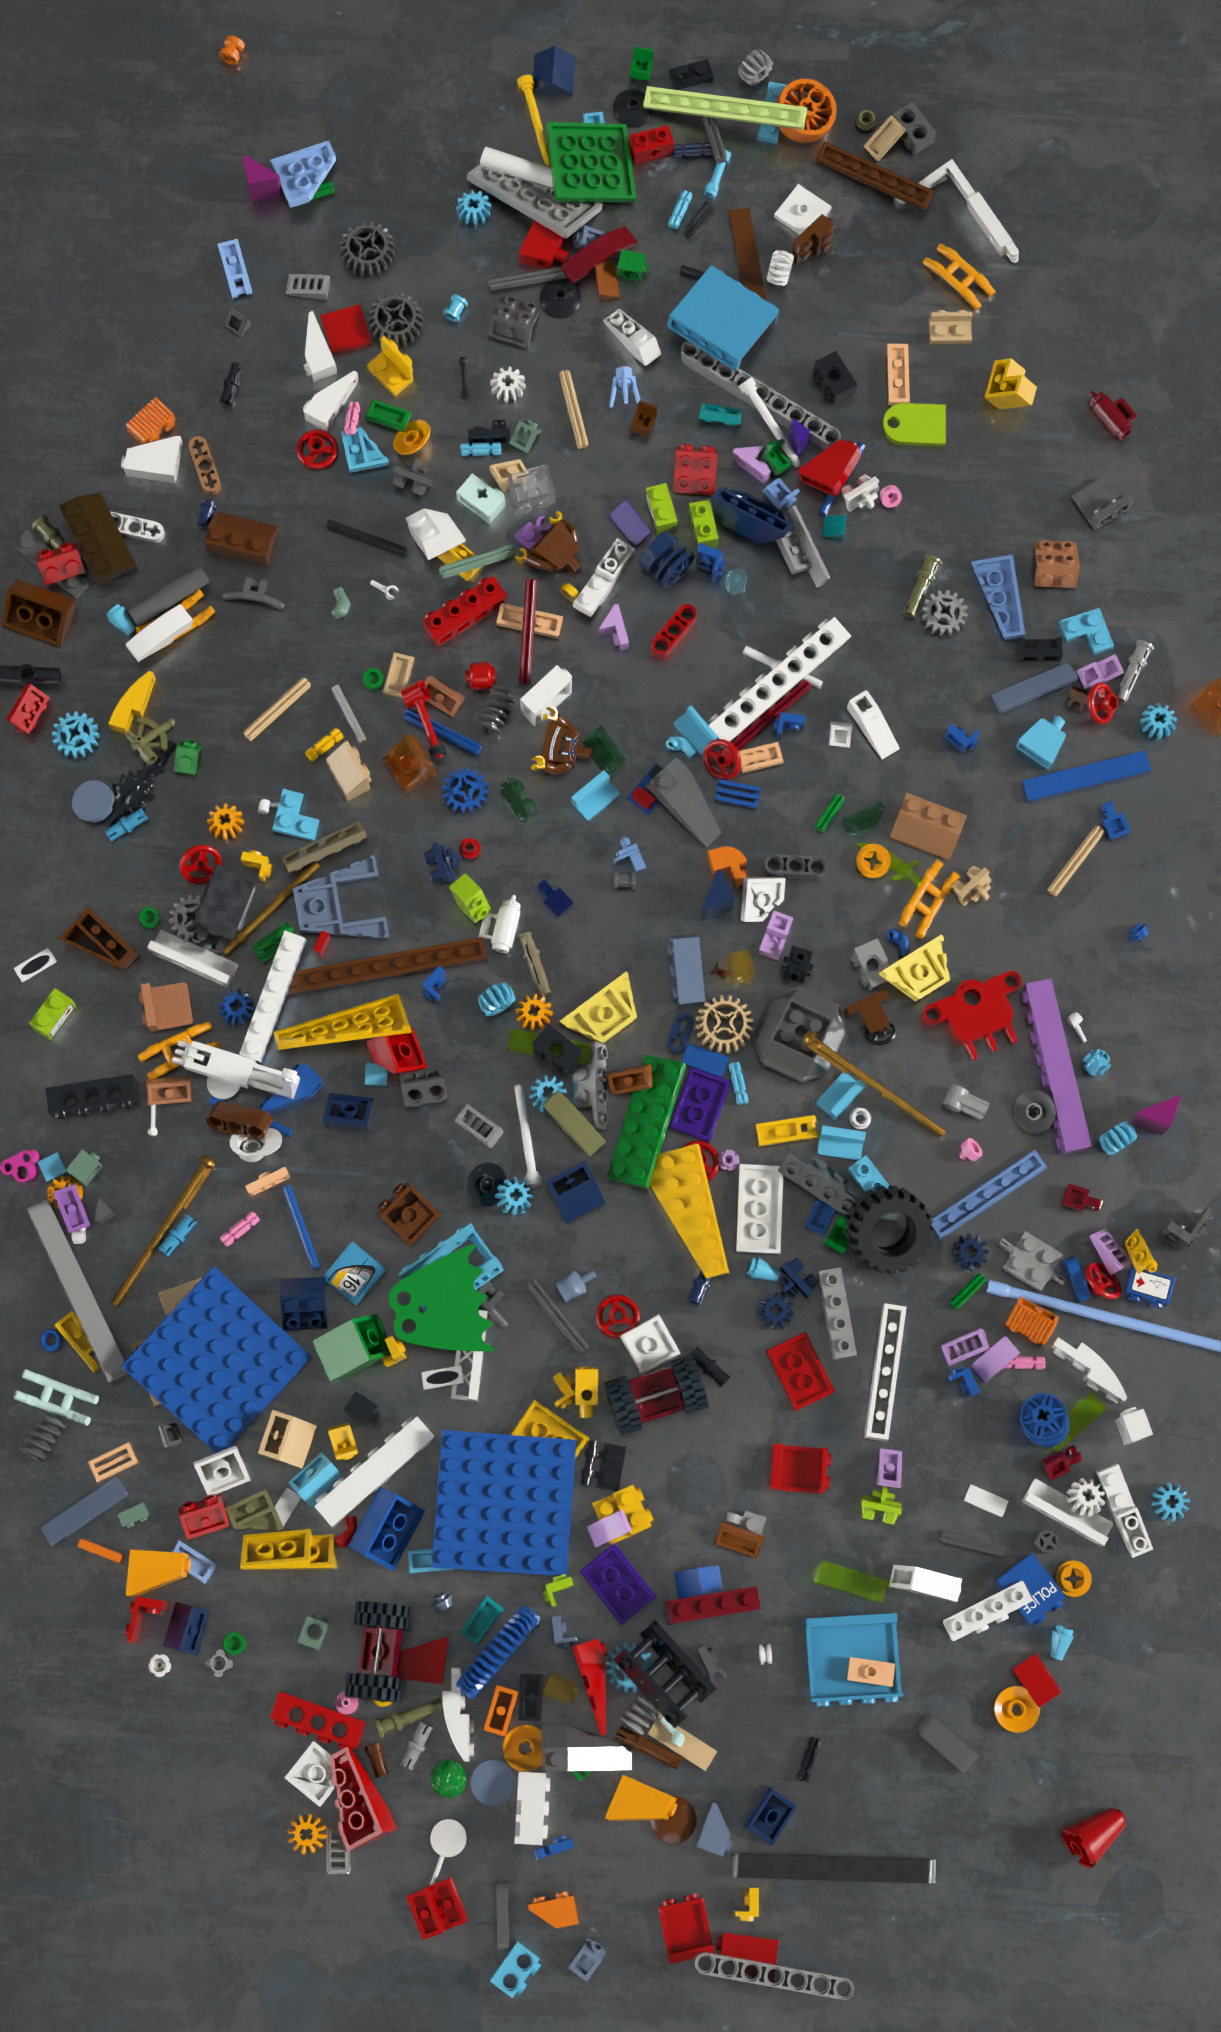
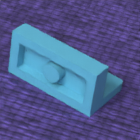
M691 705L687 707V712L673 722L674 727L690 742L699 756L703 755L708 743L718 738Z
M605 770L571 797V803L587 821L591 820L620 795L619 791L609 781L610 776Z
M842 1073L817 1100L816 1104L832 1119L836 1120L864 1089L865 1084L860 1079L856 1082L850 1075Z
M822 1125L817 1154L859 1161L862 1155L866 1132Z
M321 1452L288 1483L312 1508L317 1504L316 1499L324 1492L328 1494L334 1488L333 1484L344 1476Z

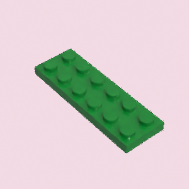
M644 1054L641 1065L651 1064L653 1087L633 1091L606 1178L611 1181L649 1189L686 1064L680 1061Z

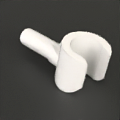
M374 580L370 583L384 592L388 600H394L395 598L389 594L390 590L395 593L399 592L398 588L394 585L386 587Z
M266 799L261 800L258 806V813L269 814L270 808L278 807L279 802H271Z
M1075 1012L1068 1017L1067 1023L1075 1029L1081 1042L1084 1043L1087 1040L1081 1027L1078 1025L1083 1021V1018L1078 1012Z
M86 1228L72 1232L73 1244H82L86 1241Z

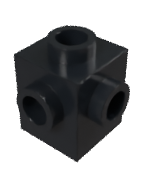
M792 945L789 957L784 956L781 968L785 969L783 978L803 984L805 977H810L814 964L810 963L813 951Z

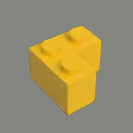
M1013 359L995 360L985 399L999 410L1032 406L1037 386L1024 377L1026 370Z

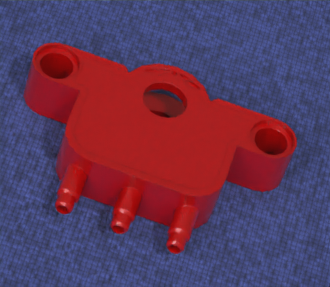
M1007 971L986 980L985 983L973 979L965 980L959 984L953 996H948L926 1006L921 1014V1022L929 1028L946 1023L954 1041L959 1045L965 1046L972 1060L978 1059L973 1043L985 1038L988 1047H990L992 1052H995L998 1048L993 1035L1003 1030L1011 1043L1014 1044L1018 1040L1011 1025L1014 1013L1007 996L1017 991L1021 985V976L1016 971ZM1005 979H1013L1016 985L1009 987L1005 983ZM968 993L974 994L978 998V1004H967L964 1000V995ZM934 1012L937 1015V1019H928L926 1013Z

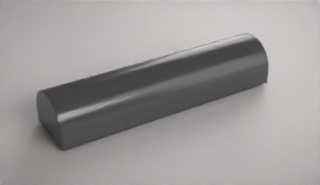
M197 566L127 609V612L133 622L140 626L205 586L210 581L202 568Z

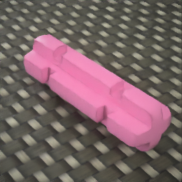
M350 402L348 405L346 423L344 425L346 435H354L356 433L360 413V404L358 402Z
M253 1211L247 1214L245 1219H241L230 1228V1232H225L220 1237L225 1246H230L235 1238L238 1239L250 1229L251 1225L254 1226L259 1222V1217Z
M1017 1356L1003 1369H1011L1012 1367L1014 1369H1033V1367L1035 1369H1044L1045 1358Z

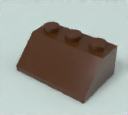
M217 511L207 530L204 540L207 552L268 566L279 526Z
M17 579L7 589L1 626L60 647L73 620L77 600Z

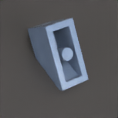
M711 1802L696 1847L723 1857L724 1852L729 1853L733 1840L729 1839L731 1834L718 1805Z

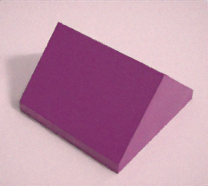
M244 155L242 159L252 203L281 198L283 193L280 176Z
M1177 1095L1141 1110L1131 1120L1136 1125L1163 1135L1171 1127L1181 1097Z

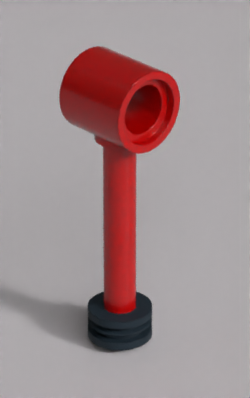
M419 680L402 689L401 695L403 701L410 709L417 708L431 746L428 750L430 758L435 760L444 757L447 751L443 744H439L424 705L425 701L431 698L430 691L426 684Z

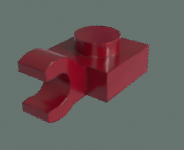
M1069 1183L1062 1206L1081 1212L1084 1211L1085 1206L1100 1211L1103 1200L1088 1196L1089 1189Z
M1073 1445L1066 1449L1065 1454L1061 1450L1043 1459L1042 1462L1047 1477L1052 1481L1070 1472L1069 1466L1081 1462L1083 1458L1080 1452L1077 1453L1076 1446Z

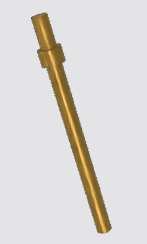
M313 862L241 931H236L233 941L228 942L222 952L228 955L237 945H242L247 940L246 937L293 894V888L302 885L320 868V865L317 862Z

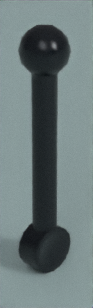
M461 357L459 359L462 373V391L460 395L461 398L467 399L469 397V393L466 390L465 364L467 359Z

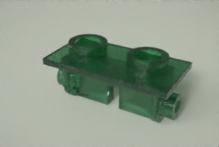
M508 777V782L506 781L500 785V791L508 803L516 800V803L510 807L517 819H521L523 822L529 818L528 814L537 815L534 809L536 805L524 793L523 790L525 788L521 781Z

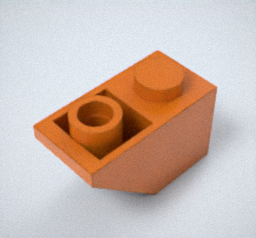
M568 1891L554 1894L555 1898L546 1900L545 1896L532 1898V1903L528 1904L531 1912L556 1929L579 1924L574 1895H569Z

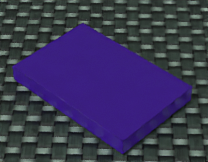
M690 1067L668 1129L710 1143L732 1081Z
M616 1543L580 1570V1573L621 1625L657 1597Z

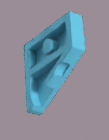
M361 427L356 428L354 435H346L345 431H341L350 473L389 465L388 458L380 452L378 446L368 438L367 433Z

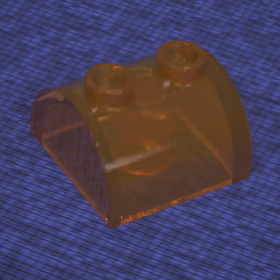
M1220 677L1212 682L1189 706L1218 737L1221 736Z
M414 734L405 735L383 758L404 794L422 787L437 773L434 763L430 760L424 747Z

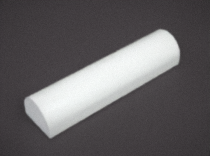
M489 147L484 148L480 165L502 171L504 176L515 179L516 176L524 178L523 182L532 185L536 182L553 188L551 167Z

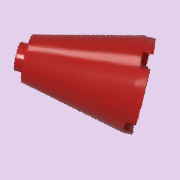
M1109 1808L1062 1830L1064 1833L1061 1834L1062 1839L1072 1856L1077 1854L1081 1858L1078 1862L1085 1868L1091 1869L1125 1828L1126 1817L1119 1809Z

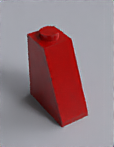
M839 439L799 468L798 476L800 482L837 497L861 457L859 447L852 441L846 442Z
M449 1638L437 1639L400 1651L398 1675L394 1678L443 1684Z
M722 1931V1937H717L716 1951H720V1954L776 1964L779 1940ZM748 1965L744 1972L754 1977L757 1973V1968L754 1965ZM775 1969L768 1972L767 1978L770 1982H774Z

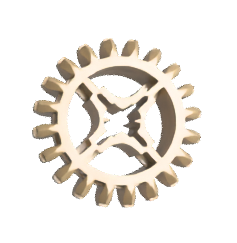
M720 995L719 1002L712 997V1005L704 1002L705 1009L699 1008L698 1013L702 1016H696L695 1021L700 1023L695 1025V1029L702 1030L697 1034L698 1038L706 1037L703 1039L702 1044L706 1045L710 1042L709 1050H713L714 1046H717V1053H721L722 1048H725V1052L728 1054L730 1053L731 1046L735 1052L738 1051L737 1043L744 1047L746 1043L743 1039L750 1040L751 1036L748 1033L753 1032L754 1029L749 1026L754 1023V1019L747 1018L752 1012H744L747 1005L744 1003L739 1006V998L735 1002H731V995L728 996L727 1001H724L723 995ZM730 1009L734 1012H731L729 1014H722L720 1011L716 1010ZM710 1014L716 1023L711 1032H709L706 1022ZM738 1016L742 1022V1030L739 1034L733 1026V1022ZM722 1020L729 1021L728 1028L720 1027ZM721 1034H726L730 1038L732 1037L733 1039L721 1040L716 1037H718Z

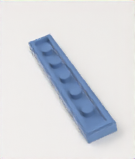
M1034 1149L932 1218L933 1223L930 1226L934 1228V1234L938 1240L1045 1170L1047 1166Z

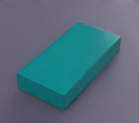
M486 1595L459 1633L478 1646L504 1608Z

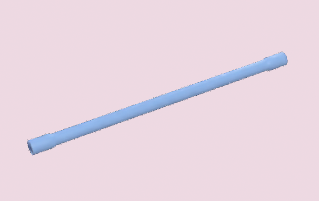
M989 1280L986 1293L1017 1300L1021 1296L1036 1305L1221 1352V1341L1022 1290Z

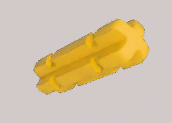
M333 729L329 732V736H324L314 744V748L310 747L305 752L307 758L310 761L316 760L319 754L322 755L335 745V741H340L343 738V734L339 729Z

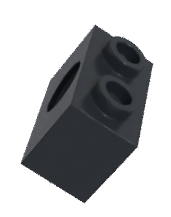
M837 351L814 363L813 376L824 387L823 392L827 399H831L836 404L856 393L857 383ZM835 376L838 380L832 381L828 377Z
M549 1024L532 1043L533 1054L541 1060L544 1058L551 1063L550 1067L559 1074L563 1072L566 1075L582 1056L583 1050ZM557 1046L561 1048L562 1052L560 1055L554 1056L550 1053V1049Z
M356 1391L343 1409L346 1415L366 1428H369L370 1425L375 1426L381 1417L379 1406Z

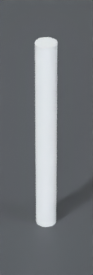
M748 646L743 651V654L769 666L778 661ZM788 665V669L791 672L798 671V669H795ZM810 675L804 678L810 685L820 689L823 681Z

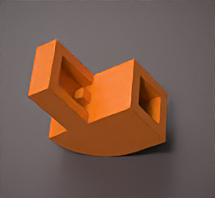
M725 846L709 850L707 859L712 875L715 876L718 869L723 873L730 872L735 892L743 890V878H747L745 870H741L747 864L745 856L733 847Z

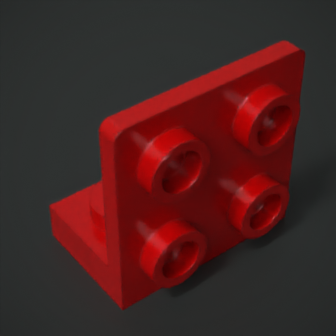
M136 1596L135 1601H131L129 1614H132L131 1624L127 1623L124 1636L128 1637L127 1642L137 1644L143 1612L160 1615L161 1610L167 1611L168 1602Z

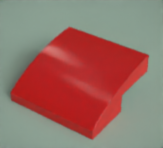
M452 1876L406 1896L422 1940L444 1933L445 1930L464 1924L469 1920Z

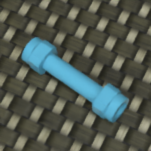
M725 150L726 162L717 163L711 181L705 187L704 195L707 198L714 199L717 195L719 180L724 167L728 165L731 153Z

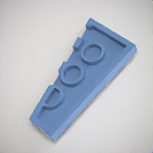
M1013 555L971 561L973 570L1004 640L1025 637Z

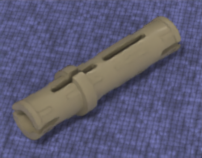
M532 932L523 933L518 936L524 951L523 957L528 962L538 996H547L552 991L550 990L539 957L540 951L536 949Z

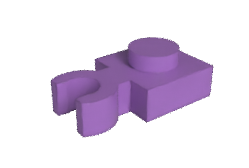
M543 515L538 517L536 525L533 526L529 522L514 535V539L528 553L543 536L542 533H546L552 527L551 523L547 526L541 525L545 520Z

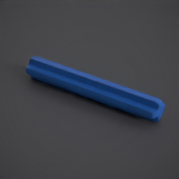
M408 708L404 714V719L424 729L418 712ZM430 719L436 736L474 755L480 753L482 749L480 743Z

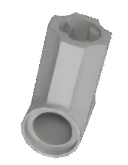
M951 1084L942 1105L952 1111H961L981 1121L988 1109L989 1102L969 1094L968 1090L959 1085Z

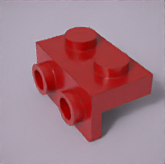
M64 543L57 549H45L36 555V562L45 585L86 573L76 543Z

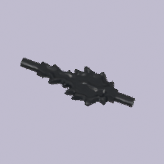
M172 740L168 741V749L166 751L161 750L156 753L157 759L154 763L148 765L143 761V768L137 770V775H134L129 770L127 777L122 774L120 783L112 785L115 794L113 804L115 805L112 807L113 811L103 822L106 826L110 828L117 818L124 813L132 814L134 810H139V808L146 810L144 803L155 796V794L149 792L154 787V784L150 782L154 781L153 777L156 773L163 770L162 765L165 764L166 757L176 746Z

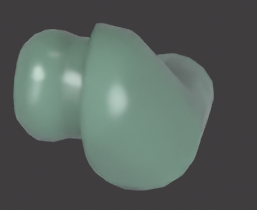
M342 587L333 591L338 602L335 608L332 609V615L337 619L345 616L350 608V601Z

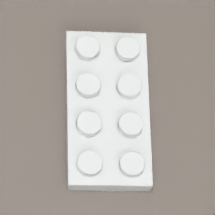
M739 1164L736 1253L780 1255L783 1174L778 1172L780 1166Z

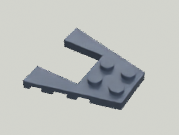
M375 855L363 861L350 864V866L339 871L331 872L320 879L317 878L293 888L300 932L320 934L321 931H325L329 935L389 940L386 917L343 923L336 884L378 878Z

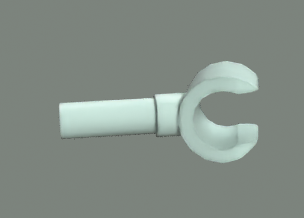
M663 1717L660 1722L669 1732L674 1734L670 1741L681 1747L685 1741V1736L674 1729Z

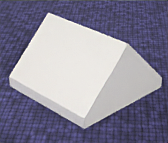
M237 1446L193 1462L207 1495L218 1494L251 1481Z

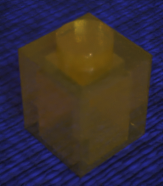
M749 949L727 955V963L733 984L738 982L739 985L750 983L756 973Z
M552 1672L543 1694L568 1705L569 1701L574 1702L579 1690L575 1688L576 1683Z

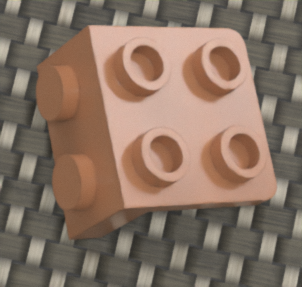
M1036 541L1034 548L1037 565L1034 586L1077 588L1080 571L1077 544L1070 541Z
M181 982L153 988L150 983L141 984L142 991L138 992L140 1004H144L145 1012H142L143 1025H147L150 1032L187 1026L193 1023L189 991L186 983Z

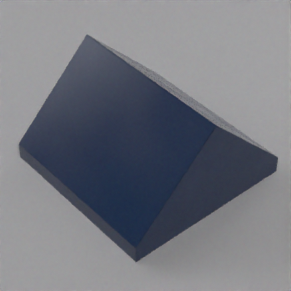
M552 46L535 54L533 70L535 85L533 86V93L573 96L575 57L557 46Z
M719 869L703 906L701 920L704 921L733 908L735 897L723 872Z
M330 1093L323 1117L325 1127L369 1132L373 1098Z
M767 1786L743 1823V1826L773 1846L797 1806Z

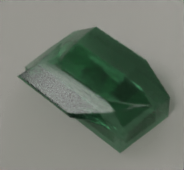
M882 801L843 818L841 825L844 831L859 835L877 827L884 813Z

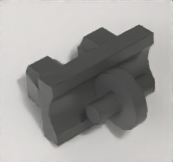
M416 458L414 463L407 460L405 466L411 468V472L397 466L393 468V472H395L393 484L405 488L408 478L415 481L411 492L421 496L426 491L427 486L432 485L433 480L417 474L418 471L424 474L427 471L426 467L421 466L422 460L420 458Z

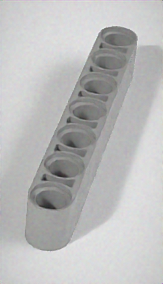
M706 1951L698 1953L694 1958L696 1970L703 1975L840 2000H847L854 1993L853 1983L843 1976ZM703 1956H707L711 1960V1965L708 1969H701L698 1966V1961ZM725 1961H732L734 1964V1969L729 1974L723 1973L721 1970V1966ZM748 1965H754L757 1968V1973L752 1978H748L744 1974V1970ZM772 1969H777L780 1973V1977L776 1982H770L767 1978L768 1972ZM795 1973H799L803 1977V1981L799 1986L791 1984V1976ZM819 1977L824 1978L826 1981L825 1988L815 1990L814 1981ZM840 1982H847L849 1986L848 1992L844 1995H840L837 1992V1985Z

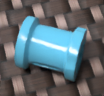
M453 294L450 298V304L442 313L445 318L457 323L460 320L459 315L463 308L467 307L468 302L461 296Z

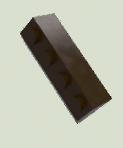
M101 493L77 496L59 505L89 570L99 586L138 568Z

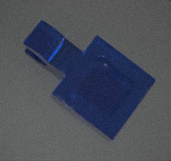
M543 880L538 885L540 892L547 897L543 904L557 918L574 904L560 887L554 891L546 880Z

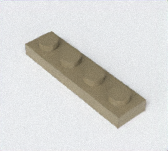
M357 821L280 857L288 873L297 871L311 862H317L331 853L341 851L344 847L359 843L367 835L361 823Z

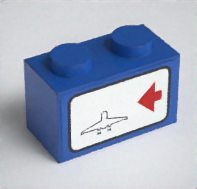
M1132 1266L1127 1275L1123 1295H1127L1131 1301L1141 1302V1300L1150 1302V1306L1162 1309V1306L1166 1307L1170 1304L1176 1278L1155 1272L1151 1273L1147 1270H1143L1138 1274L1135 1267Z

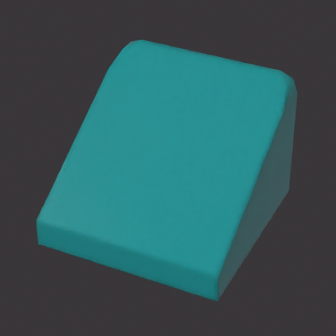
M825 516L822 537L843 540L847 516Z

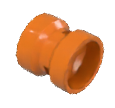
M229 35L224 41L225 46L221 48L219 57L228 64L236 65L240 58L239 53L243 51L245 43L241 39Z

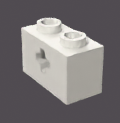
M1136 1407L1127 1409L1119 1413L1120 1417L1115 1420L1124 1445L1153 1435L1144 1409L1138 1411Z

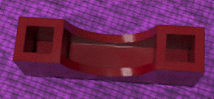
M757 1586L664 1602L667 1625L761 1609Z

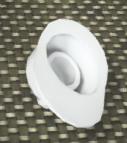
M269 1128L264 1138L260 1140L235 1134L230 1138V1148L247 1162L261 1160L265 1155L275 1152L282 1144V1135L273 1128Z

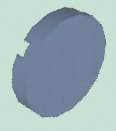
M89 780L76 789L72 797V808L81 820L97 823L104 820L111 813L115 797L113 791L105 783L98 780Z
M495 1759L484 1761L472 1773L470 1781L471 1790L476 1799L484 1805H502L511 1798L515 1791V1774L511 1767L503 1761Z

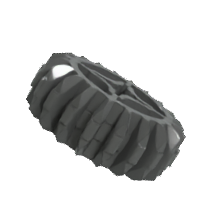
M364 220L362 226L355 223V229L348 227V234L343 233V240H340L341 248L339 249L342 262L346 263V267L348 269L353 268L354 274L360 271L362 277L365 275V272L372 276L374 271L380 274V268L386 270L387 264L392 263L391 257L395 256V243L392 242L393 236L389 234L387 228L382 229L380 223L375 227L373 221L370 222V225H366ZM377 240L383 244V251L376 246ZM352 247L358 251V258L352 254Z
M393 292L390 297L385 293V299L378 297V303H372V309L368 311L370 317L367 318L369 331L373 332V337L375 339L379 338L381 343L380 338L385 336L388 340L392 339L397 346H399V343L406 346V340L413 343V336L418 337L420 335L419 330H422V322L424 321V317L421 315L422 309L418 307V302H412L410 295L405 298L403 292L400 296H396V292ZM406 311L412 316L411 323L407 322L405 318ZM380 316L386 321L385 328L379 323Z

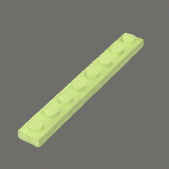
M647 86L643 105L645 109L800 130H804L807 108L801 106Z

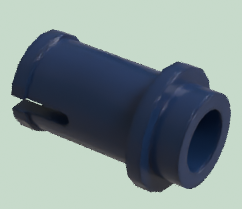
M204 499L203 503L200 504L202 508L197 525H201L204 528L209 527L213 512L217 509L214 501Z

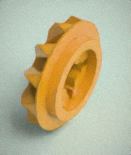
M868 844L858 852L856 864L858 870L864 876L879 878L887 873L891 865V857L883 846ZM877 852V859L883 863L875 864L871 870V863L865 860V858H873V855Z
M65 1175L53 1179L48 1186L47 1193L51 1205L60 1210L53 1191L74 1183L82 1200L83 1189L80 1182L72 1176Z
M1072 1560L1063 1563L1057 1569L1055 1581L1064 1595L1078 1597L1089 1590L1092 1577L1086 1565ZM1072 1569L1076 1577L1082 1578V1580L1075 1582L1074 1589L1071 1581L1064 1580V1578L1071 1576Z

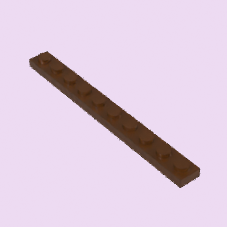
M483 937L297 970L294 973L286 996L437 969L439 966L443 968L487 960Z

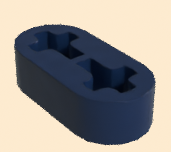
M688 1013L679 1014L673 1023L667 1040V1048L673 1054H680L685 1050L693 1030L694 1019ZM685 1018L690 1026H685L682 1032L679 1031L681 1024L678 1021H683ZM680 1035V1043L683 1046H678L677 1049L673 1048L671 1041H675L677 1036Z

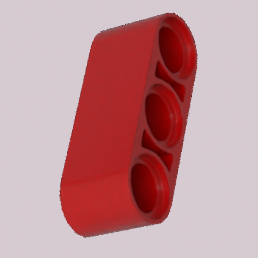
M682 605L654 637L651 645V654L655 659H666L695 625L697 611L693 605ZM688 613L692 618L687 620L682 615ZM676 629L679 631V634L671 635L668 631ZM657 645H664L666 649L659 651L655 647Z

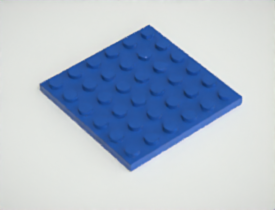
M213 1266L125 1360L121 1367L215 1453H218L231 1446L312 1356Z
M442 1430L431 1567L554 1576L565 1574L567 1576L576 1440Z

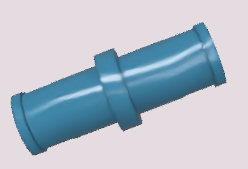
M139 808V810L124 818L123 816L120 818L121 821L104 831L112 842L124 833L132 832V828L148 820V817L142 808Z
M186 1214L175 1229L169 1231L170 1235L157 1249L169 1257L179 1243L185 1241L184 1237L197 1222L193 1221Z

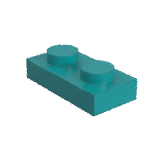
M702 403L699 419L710 423L715 421L724 422L730 426L740 425L743 409Z

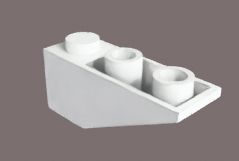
M621 309L616 310L603 320L633 357L643 365H648L661 355L655 336Z
M865 690L849 700L847 710L881 760L898 751L900 748L878 705L869 692Z

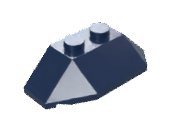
M720 487L710 499L724 526L758 544L784 538L794 525L783 511L745 492L727 490L725 487Z

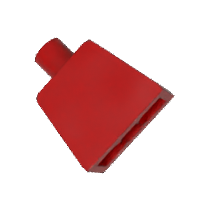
M534 220L519 251V263L547 269L552 268L556 260L565 263L569 260L571 253L561 249L563 245L562 236Z

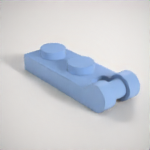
M238 239L218 243L232 299L238 298V295L245 293L246 295L253 294ZM243 281L244 285L236 287V282Z

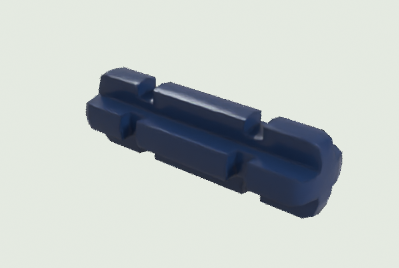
M706 142L704 145H701V143L685 144V146L676 144L673 151L674 157H682V155L700 156L702 153L704 155L713 154L710 142Z

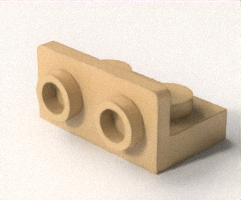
M938 310L932 312L929 318L930 344H971L972 312L957 310L955 312Z

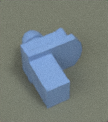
M622 837L620 845L623 849L615 853L617 858L613 859L614 863L629 857L632 867L636 872L645 869L646 865L637 844L631 845L628 837Z

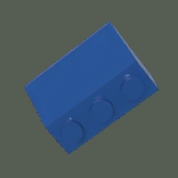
M380 1486L348 1547L394 1571L425 1510Z

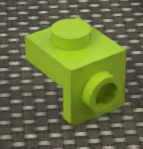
M565 1574L552 1578L553 1583L545 1585L546 1590L542 1591L546 1604L551 1603L552 1608L556 1607L553 1593L574 1586L572 1578H566Z

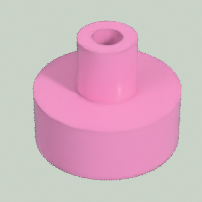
M888 485L880 491L879 498L885 507L891 508L900 503L902 495L898 487Z
M968 1138L961 1144L962 1152L959 1153V1156L962 1160L965 1161L968 1158L971 1161H976L982 1156L980 1146L973 1139Z
M344 1691L335 1700L336 1709L345 1715L352 1714L358 1707V1698L345 1697Z

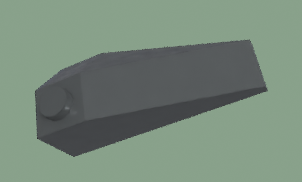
M676 757L646 787L707 848L721 834V831L692 772Z
M565 1724L540 1725L541 1772L632 1770L631 1746Z

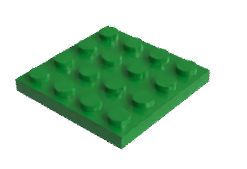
M547 122L546 134L555 202H635L636 192L626 124Z

